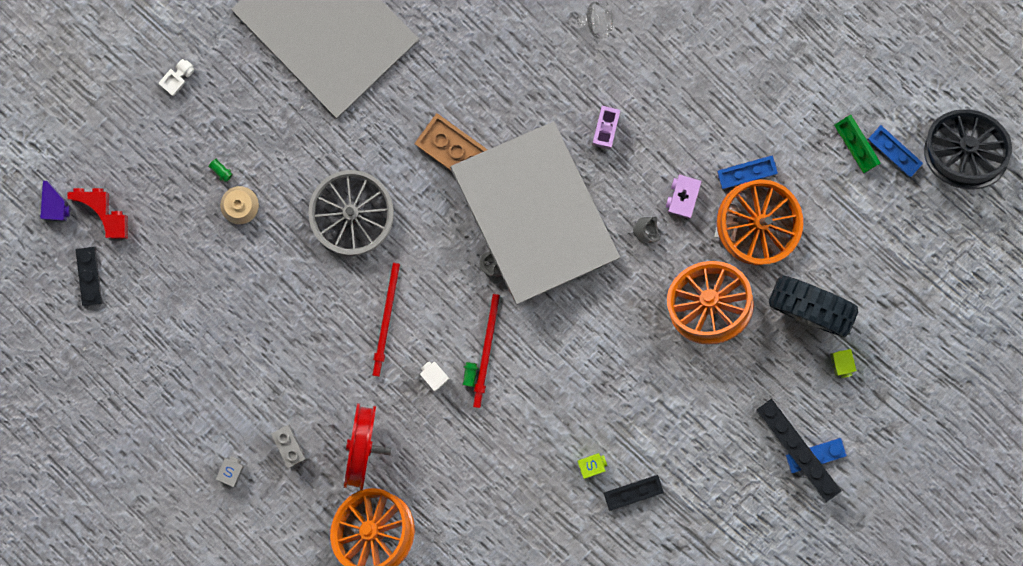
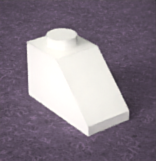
M429 361L421 368L423 372L420 375L434 391H437L450 379L435 361L432 364Z

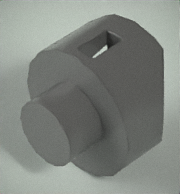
M642 217L634 225L633 233L641 243H654L660 240L657 217Z
M491 252L484 253L480 259V269L487 275L501 276Z

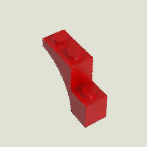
M73 188V192H67L68 200L85 203L99 215L104 225L105 238L128 239V216L123 215L122 211H111V215H109V193L104 192L103 188H92V192H85L84 188Z

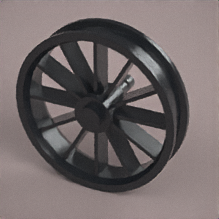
M968 109L950 111L937 118L929 129L924 145V157L933 174L953 187L967 190L982 189L996 183L1004 175L1012 154V142L1006 129L993 117ZM956 124L960 136L948 126ZM962 124L974 125L971 136H966ZM976 126L987 131L977 139L973 137ZM940 130L949 139L937 136L935 134ZM991 135L997 140L996 142L982 143ZM932 143L947 148L934 150ZM1002 149L1003 155L990 152L989 150ZM955 155L944 164L937 158ZM960 159L958 165L960 173L948 168ZM987 160L1000 163L1001 165L996 169ZM968 162L970 163L973 175L962 174V170H965ZM976 162L988 173L980 175Z

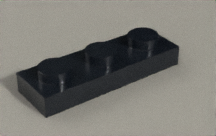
M96 247L75 249L82 306L102 304Z
M658 474L603 492L609 511L664 493Z

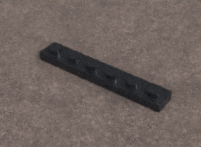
M772 398L756 409V412L825 503L842 492Z

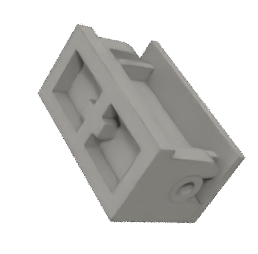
M286 425L271 433L288 468L307 459L290 425Z

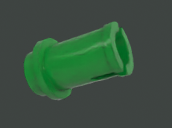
M217 158L208 166L220 177V181L226 183L233 176L232 170L227 169Z
M466 362V365L463 366L465 372L462 385L475 387L476 370L479 368L477 363Z

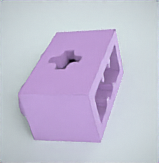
M606 106L601 107L592 143L593 146L611 150L620 110Z
M679 175L677 179L674 178L671 189L674 190L673 196L668 197L666 208H669L668 213L690 219L701 181ZM683 191L688 199L680 201L678 194H681Z

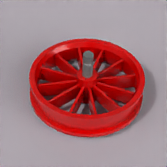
M357 403L352 437L347 439L346 451H349L343 488L354 486L359 487L363 491L368 456L371 453L391 454V448L389 447L384 448L383 446L372 445L371 437L376 406H373V408L361 407L360 403Z

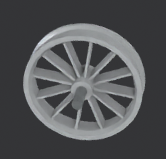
M345 170L330 175L317 186L310 199L308 216L313 233L324 246L338 254L356 256L374 250L386 239L392 228L394 208L388 191L379 180L365 172ZM350 177L365 180L354 204H352ZM342 178H347L348 205L332 185L333 182ZM368 181L380 190L367 201L357 206ZM331 185L345 205L344 208L320 197L326 187ZM380 194H383L387 204L386 209L360 210V208ZM318 199L343 210L341 213L315 215ZM387 211L385 227L361 216L362 213ZM343 216L327 229L320 232L316 223L317 217ZM360 219L383 229L376 240H371L359 223ZM345 220L342 231L335 245H333L324 238L323 234ZM356 222L371 242L357 249L354 235V223ZM348 223H351L353 249L338 247Z

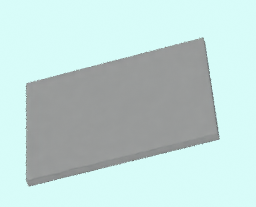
M240 0L231 9L336 118H339L419 41V38L382 0Z
M554 121L450 167L516 305L620 259V255Z

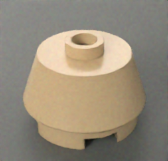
M237 186L226 191L221 199L220 206L223 216L229 222L245 224L256 216L259 203L257 196L252 190L243 186Z

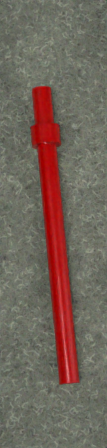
M399 263L392 264L377 351L373 357L375 362L372 376L380 377L382 362L385 361L386 355L384 350L399 274Z
M498 294L492 295L477 384L474 387L473 407L475 408L481 407L482 396L486 390L484 385L500 295Z

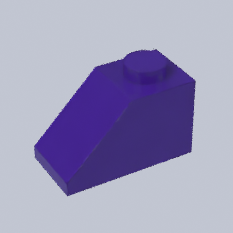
M43 180L40 219L67 221V217H70L68 202L50 182Z

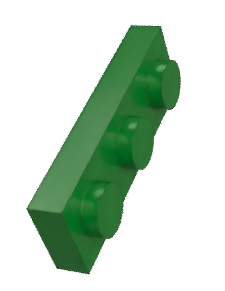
M851 114L834 124L863 173L881 164Z

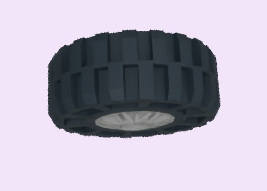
M785 275L777 279L769 298V306L805 325L841 337H846L850 334L859 312L858 306L821 287Z

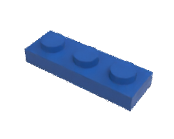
M882 125L867 139L909 178L923 165L922 161Z
M772 155L718 170L717 174L723 190L746 182L778 174Z
M841 438L809 447L821 464L847 456ZM786 454L790 472L801 471L790 455Z

